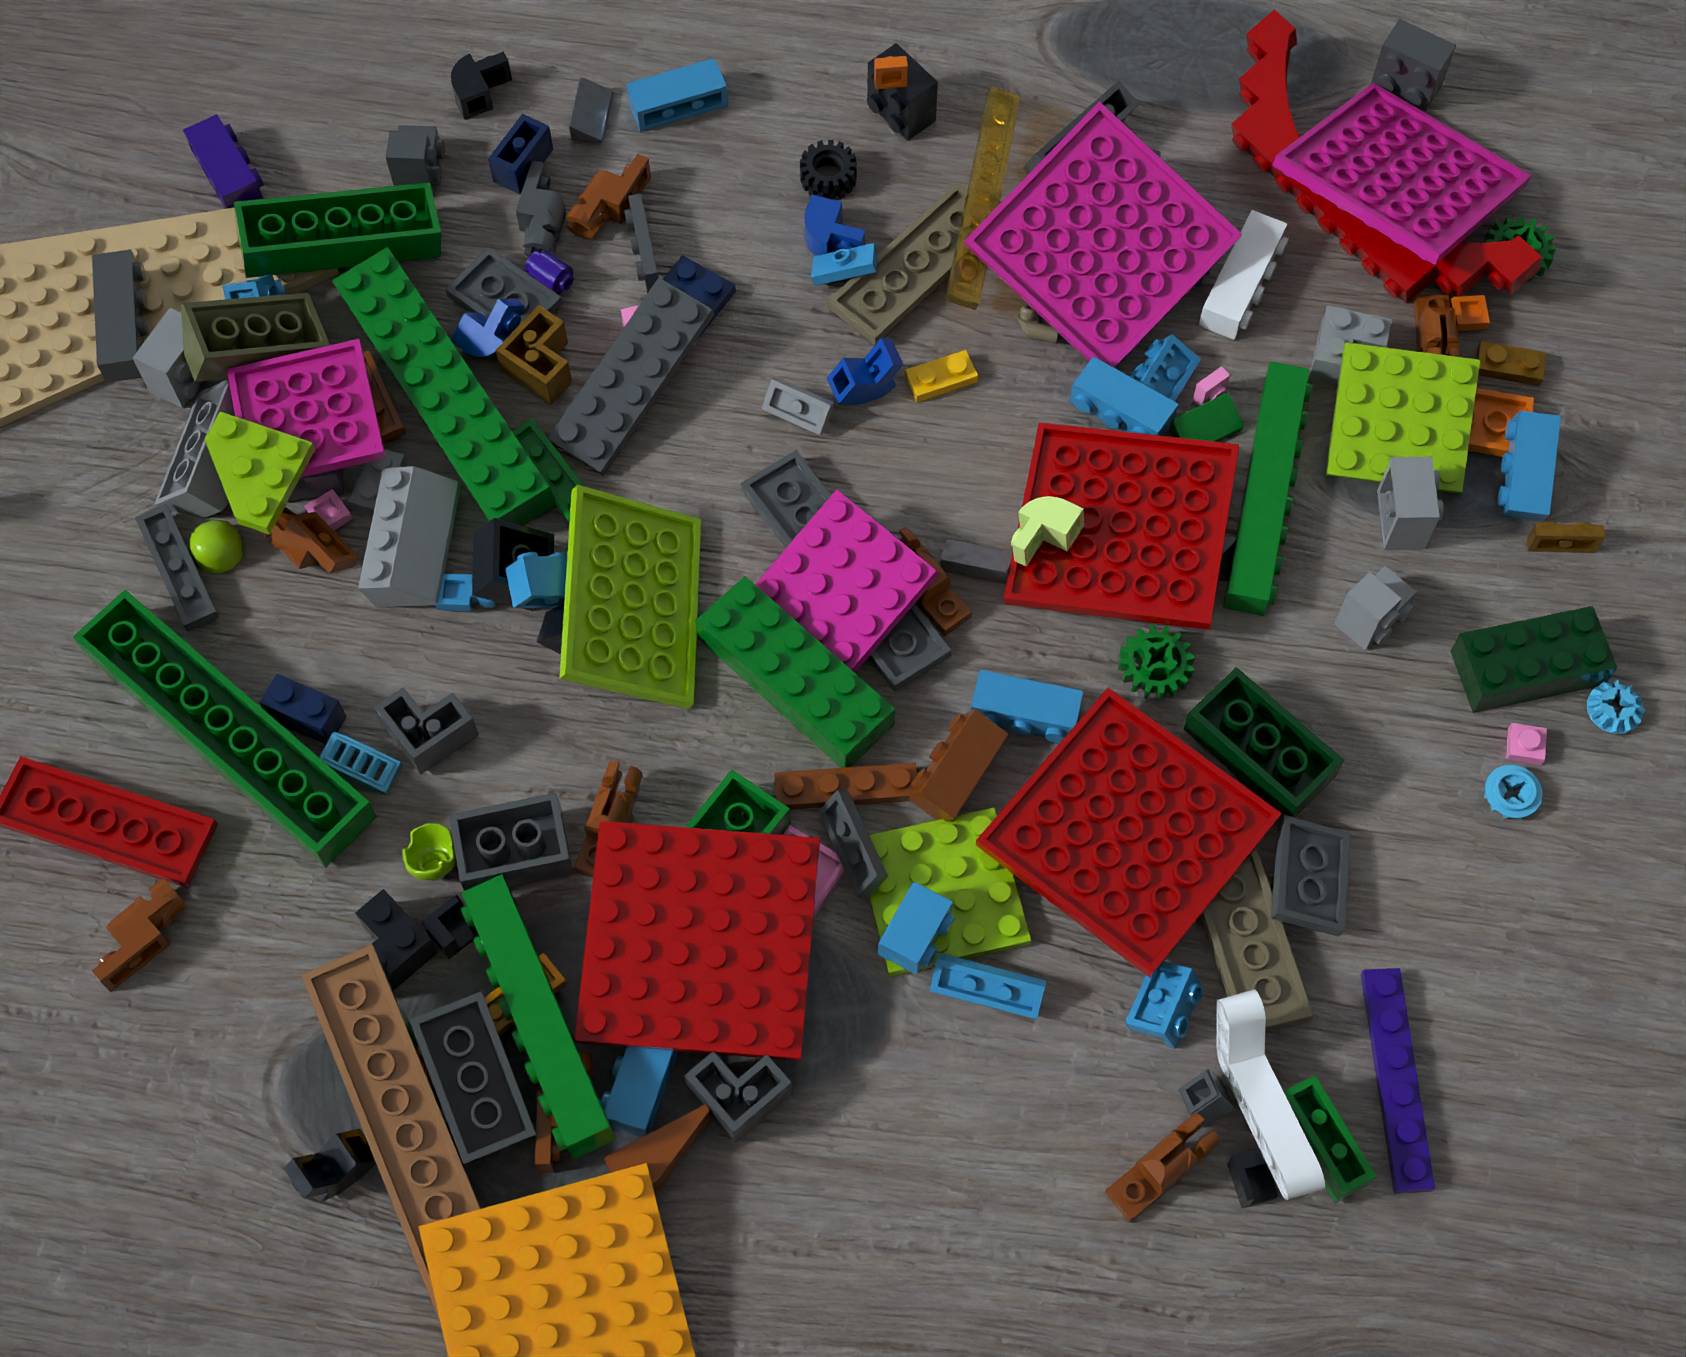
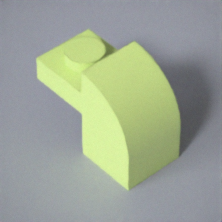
M1052 496L1036 498L1025 504L1018 512L1020 527L1014 533L1011 541L1014 561L1027 566L1043 540L1068 552L1084 527L1083 508L1062 498Z

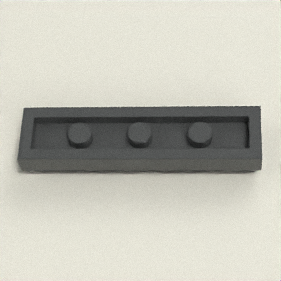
M162 505L135 517L186 631L188 632L219 618L168 505Z

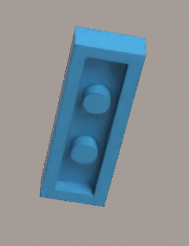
M939 953L929 991L1037 1019L1046 980Z

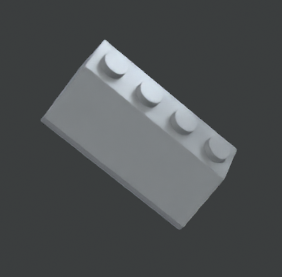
M228 379L197 394L154 503L155 507L158 508L167 504L172 512L206 518L222 512L228 505V498L205 442V437L220 411L235 416Z
M414 466L382 469L358 589L375 607L426 606L438 603L461 484L459 481Z

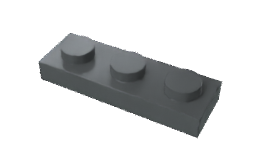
M641 194L628 196L630 209H626L624 212L627 228H634L635 235L630 236L633 255L639 254L640 261L635 262L638 281L645 280L648 293L658 279V272Z
M837 789L818 813L857 898H869L885 881L888 874L849 791Z

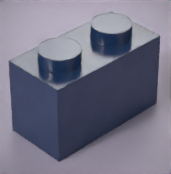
M522 113L488 158L493 182L521 194L531 161L545 162L554 150L550 127Z
M276 674L259 702L262 709L282 726L325 745L333 732L338 733L347 717L339 700L280 674Z

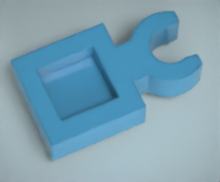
M443 574L438 603L435 606L437 610L471 611L472 602L479 603L484 608L496 607V602L472 596L473 575Z

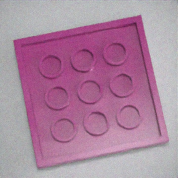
M360 339L226 369L235 417L313 443L315 451L300 478L386 458Z
M836 489L755 585L856 673L940 574Z

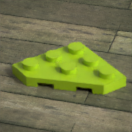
M220 411L205 437V442L238 524L270 535L313 455L315 447L310 441Z

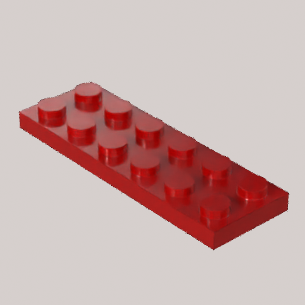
M20 756L0 794V827L158 879L164 878L167 882L185 888L189 887L218 825L213 818Z

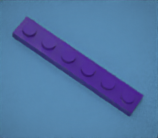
M1400 968L1363 970L1361 981L1394 1194L1432 1192L1435 1189L1401 971Z

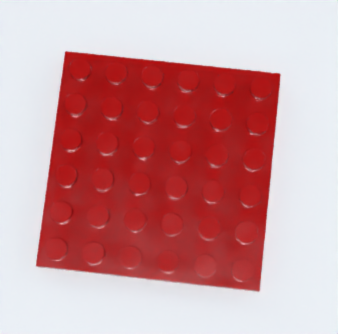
M1039 422L1022 507L1040 497L1052 496L1062 498L1083 508L1084 527L1068 552L1043 540L1027 566L1014 561V554L1012 553L1004 593V604L1211 630L1239 456V444Z
M1107 688L976 839L975 845L1151 978L1280 819L1282 813L1120 695Z
M600 821L574 1041L583 1044L708 1054L715 1052L720 1055L758 1058L768 1055L771 1059L801 1061L820 838Z

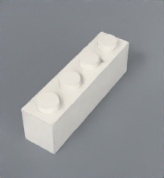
M1251 210L1241 230L1242 236L1234 244L1203 306L1199 322L1200 327L1235 340L1240 328L1243 330L1247 329L1253 312L1249 310L1252 304H1259L1265 287L1261 285L1264 279L1271 280L1277 266V262H1274L1276 255H1283L1289 238L1284 237L1287 223Z

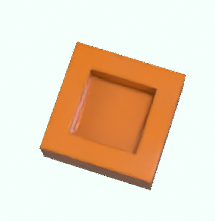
M888 56L874 59L875 89L907 87L908 64L906 56Z
M1485 295L1452 297L1450 308L1455 309L1457 331L1488 329L1490 320Z

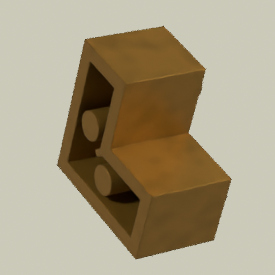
M538 305L496 349L500 369L550 405L572 383L568 361L558 355L568 344L564 321Z

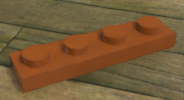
M916 762L774 773L776 799L790 808V810L822 808L837 789L848 790L855 805L910 801L908 797L914 790L911 784L917 776Z

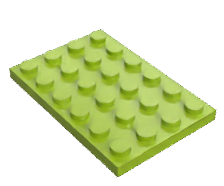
M576 485L572 489L559 679L684 709H689L694 705L697 638L695 620L698 613L700 518L581 485Z

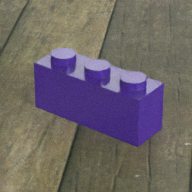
M216 114L183 129L192 153L225 209L234 208V202L263 199L259 187L264 186V183L256 168L249 169L248 164L251 162L243 146L236 147L234 142L238 140L230 124L223 125Z

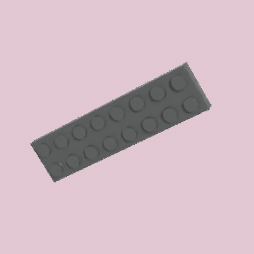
M797 450L740 483L742 492L785 548L788 547L831 496ZM915 603L868 658L893 691H896L949 658L952 650Z

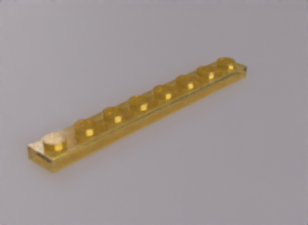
M994 86L990 87L986 97L945 301L972 310H976L980 304L987 265L964 245V240L1000 204L1021 97Z

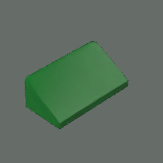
M1225 393L1172 419L1169 432L1172 437L1218 442L1242 430L1243 424L1232 398L1228 393Z

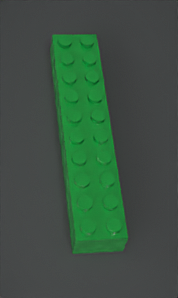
M388 246L333 279L332 282L488 521L498 518L524 526L556 506L554 502L556 499L550 487Z
M127 590L121 592L73 636L83 653L325 868L377 818L370 802Z

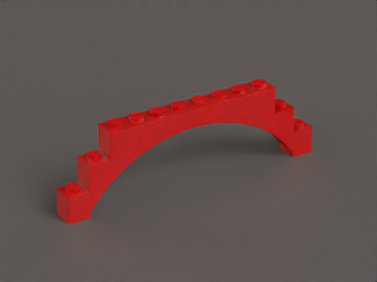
M1274 9L1246 34L1247 52L1257 63L1239 78L1241 90L1239 95L1250 108L1231 124L1233 143L1241 152L1244 153L1247 150L1254 157L1255 165L1262 172L1266 173L1269 171L1275 177L1276 185L1284 193L1290 192L1297 198L1296 203L1306 214L1311 212L1318 219L1317 222L1328 235L1333 233L1340 240L1339 244L1350 256L1355 254L1362 261V267L1370 276L1375 277L1377 275L1384 282V288L1393 298L1400 297L1407 304L1435 278L1436 284L1444 293L1449 294L1451 292L1455 297L1463 296L1487 274H1489L1488 279L1497 289H1504L1512 295L1540 270L1542 256L1519 235L1512 241L1489 243L1461 242L1434 265L1429 261L1421 259L1416 253L1403 245L1393 242L1390 237L1375 228L1367 226L1359 218L1339 209L1336 204L1321 195L1313 193L1308 187L1295 179L1285 176L1282 171L1273 167L1276 155L1300 138L1293 122L1287 97V72L1291 49L1297 45L1296 29Z

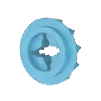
M1619 680L1612 683L1603 681L1591 691L1587 699V711L1593 723L1600 729L1613 734H1625L1634 730L1641 723L1646 710L1642 705V696H1638L1633 691L1632 685L1625 686L1620 684ZM1615 697L1619 700V705L1625 707L1622 708L1617 717L1614 707L1608 705L1612 703Z
M1518 765L1500 766L1490 773L1484 783V798H1487L1490 803L1491 811L1496 810L1502 814L1503 819L1511 817L1517 818L1519 821L1526 816L1532 815L1541 804L1543 795L1541 784L1537 777L1524 767ZM1522 786L1517 796L1519 800L1515 797L1504 799L1507 792L1506 787L1512 790Z

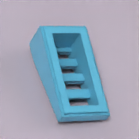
M337 732L331 734L319 757L343 779L387 795L402 766L400 761ZM342 750H344L339 761L337 762L340 753L342 752ZM353 754L358 755L352 768L347 767ZM367 760H371L372 762L365 775L362 774L361 771ZM382 764L386 767L379 781L373 778Z

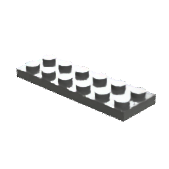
M658 277L549 435V441L557 448L604 476L715 314L714 311Z

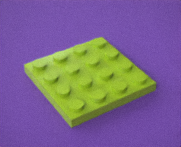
M1345 342L1325 476L1380 483L1391 457H1432L1433 468L1439 471L1440 477L1439 488L1436 491L1461 494L1464 484L1480 360Z
M995 808L958 815L955 819L948 822L940 819L869 835L888 874L885 881L869 897L879 941L913 882L953 901L951 915L955 916L954 923L946 936L940 934L934 946L938 947V950L929 967L922 965L920 970L935 967L939 953L967 960L1031 945V937L1013 873L975 845L976 839L997 816ZM884 958L888 977L910 972Z

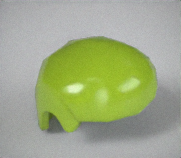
M211 520L196 527L190 537V552L194 563L206 573L221 574L233 569L243 557L242 539L238 529L228 521Z
M426 823L411 831L410 844L406 849L403 848L402 850L403 860L408 873L422 881L442 879L457 863L451 831L440 823Z

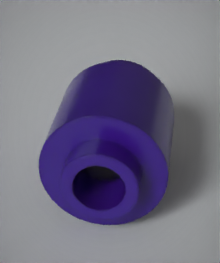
M536 250L527 259L525 271L556 294L567 292L574 282L573 268L550 252Z

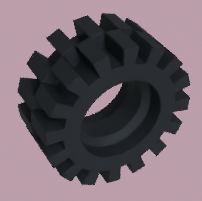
M823 140L817 141V148L811 144L808 146V152L804 150L802 159H800V180L805 191L809 190L810 196L817 193L820 197L829 196V199L834 200L835 195L842 199L845 197V192L848 194L852 192V186L855 187L857 162L855 153L852 154V149L849 146L844 149V143L840 141L835 146L834 140H828V145H824ZM825 165H832L838 167L841 171L832 176H825L819 174L816 170Z

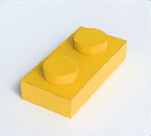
M966 350L905 369V378L917 403L978 383V374Z

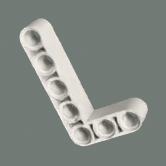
M1254 989L1217 1000V1056L1224 1076L1283 1198L1289 1200L1324 1189L1325 1180L1320 1164L1265 1056L1266 1016L1262 1000Z

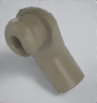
M1028 304L1023 305L1020 308V314H1018V323L1025 334L1031 339L1056 343L1058 332L1050 325L1041 324L1036 316L1037 312Z

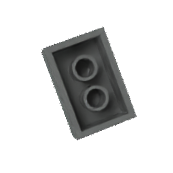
M557 792L449 815L459 878L464 891L501 874L509 887L574 874Z

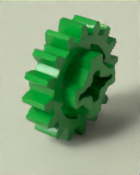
M1510 216L1506 217L1504 224L1499 221L1495 222L1493 229H1489L1485 238V243L1512 241L1519 235L1542 256L1541 268L1536 273L1540 277L1543 276L1546 268L1549 269L1556 251V246L1551 245L1554 236L1544 235L1547 227L1544 225L1537 228L1535 226L1536 219L1526 223L1523 216H1519L1517 222H1514ZM1534 275L1528 280L1529 282L1533 280Z
M1151 625L1149 633L1146 634L1141 628H1138L1135 638L1128 635L1125 641L1126 647H1121L1119 657L1121 660H1119L1118 670L1125 671L1122 677L1123 683L1132 681L1131 691L1134 693L1140 688L1143 689L1144 698L1148 699L1151 692L1156 693L1158 700H1162L1166 691L1174 697L1178 687L1185 689L1188 683L1187 678H1192L1194 667L1191 665L1194 663L1195 655L1187 654L1191 644L1190 642L1182 644L1179 642L1181 638L1180 632L1176 633L1173 637L1168 635L1169 627L1167 626L1163 628L1162 632H1157L1155 625ZM1173 654L1177 657L1178 662L1173 659ZM1133 657L1136 658L1135 663H1137L1140 666L1139 671L1135 667Z

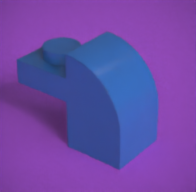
M811 195L804 216L805 241L807 247L815 256L831 253V251L835 252L839 249H851L865 245V230L842 225V202Z
M498 299L489 317L483 313H464L451 338L452 343L472 356H497L496 349L520 324V315L525 305L517 299Z
M880 338L865 358H843L829 374L827 380L838 404L860 405L881 398L889 393L896 386L893 377L904 364L892 339Z

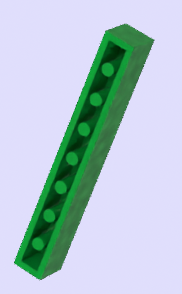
M1269 362L1263 385L1236 533L1237 542L1232 556L1223 608L1264 616L1267 605H1274L1278 585L1272 584L1274 574H1280L1283 555L1277 554L1279 545L1285 544L1288 532V525L1283 524L1284 515H1290L1293 503V496L1288 495L1289 486H1295L1298 474V467L1293 466L1294 458L1299 459L1303 445V439L1297 438L1299 429H1305L1308 410H1302L1304 401L1309 402L1313 387L1312 382H1307L1309 368Z
M503 875L496 876L461 892L466 906L461 908L462 914L468 927L475 926L479 936L473 938L475 946L481 958L488 956L491 967L486 968L487 975L493 988L500 987L504 998L498 1000L507 1021L513 1018L517 1029L511 1032L519 1051L523 1052L526 1050L531 1060L525 1063L526 1070L532 1083L540 1082L544 1094L538 1096L546 1117L553 1115L558 1127L551 1130L559 1149L562 1151L567 1148L575 1160L617 1140L512 892Z

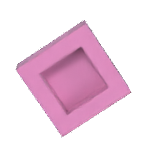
M1221 366L1198 382L1192 401L1197 406H1200L1227 393L1230 374Z
M333 489L304 506L306 513L316 512L333 531L353 520L350 512Z
M1511 723L1508 727L1506 760L1542 766L1546 754L1547 728Z

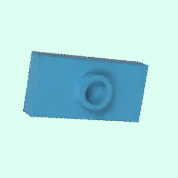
M871 243L851 249H839L835 252L813 256L811 278L814 285H822L875 273L878 253L875 244Z

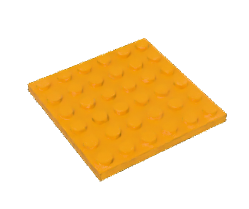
M647 1163L418 1226L448 1357H696Z

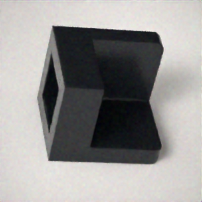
M457 895L421 921L427 934L448 959L470 944L474 937L479 936L475 926L468 927L461 911L464 905Z
M1260 1148L1231 1157L1227 1166L1241 1208L1277 1198L1278 1192Z

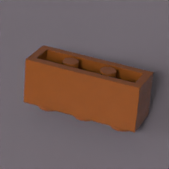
M973 709L965 714L959 713L948 726V730L951 733L946 741H941L936 745L929 756L933 761L927 770L922 769L912 781L911 786L914 790L908 799L935 820L943 819L948 822L955 819L1008 736L1007 732L977 709Z

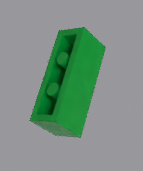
M1316 1075L1283 1091L1320 1164L1324 1175L1325 1188L1333 1202L1336 1204L1368 1187L1376 1178V1174Z

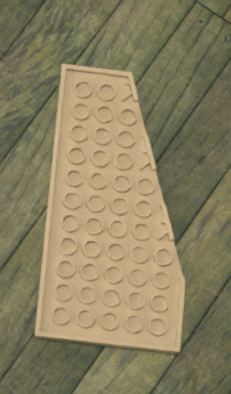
M234 208L0 244V427L105 380L97 366L92 255L131 249L137 262L142 261L146 280L141 281V289H144L147 298V308L142 310L143 316L147 319L149 335L169 308L181 312L182 303L224 300L223 285L260 278H245ZM335 268L273 275L274 280L280 279L286 294H296L339 275V272Z

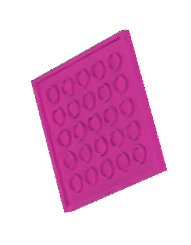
M1374 82L1278 153L1272 165L1282 171L1285 176L1295 179L1308 187L1313 193L1321 195L1336 204L1339 209L1349 212L1362 220L1367 226L1377 229L1390 237L1393 242L1403 245L1416 253L1421 259L1429 261L1434 265L1524 189L1532 176Z
M1099 101L964 240V245L1088 361L1094 356L1116 368L1241 238L1242 233Z

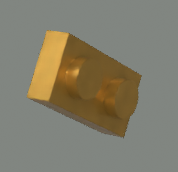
M1480 341L1476 358L1480 360L1478 376L1541 386L1544 380L1546 352Z
M1554 521L1535 523L1526 539L1527 550L1532 552L1596 553L1605 539L1604 525H1592L1589 522L1557 524Z

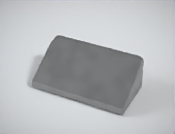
M579 78L569 124L572 141L602 144L613 94L612 90L586 78Z
M947 539L942 552L940 567L945 572L1006 584L1013 552Z

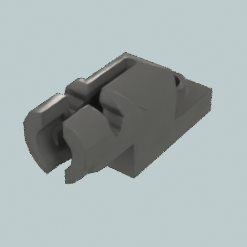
M531 161L516 210L519 230L525 232L523 247L525 248L524 254L528 257L536 250L555 254L557 245L554 243L560 239V233L566 216L562 195L550 191V176L546 175L544 162Z

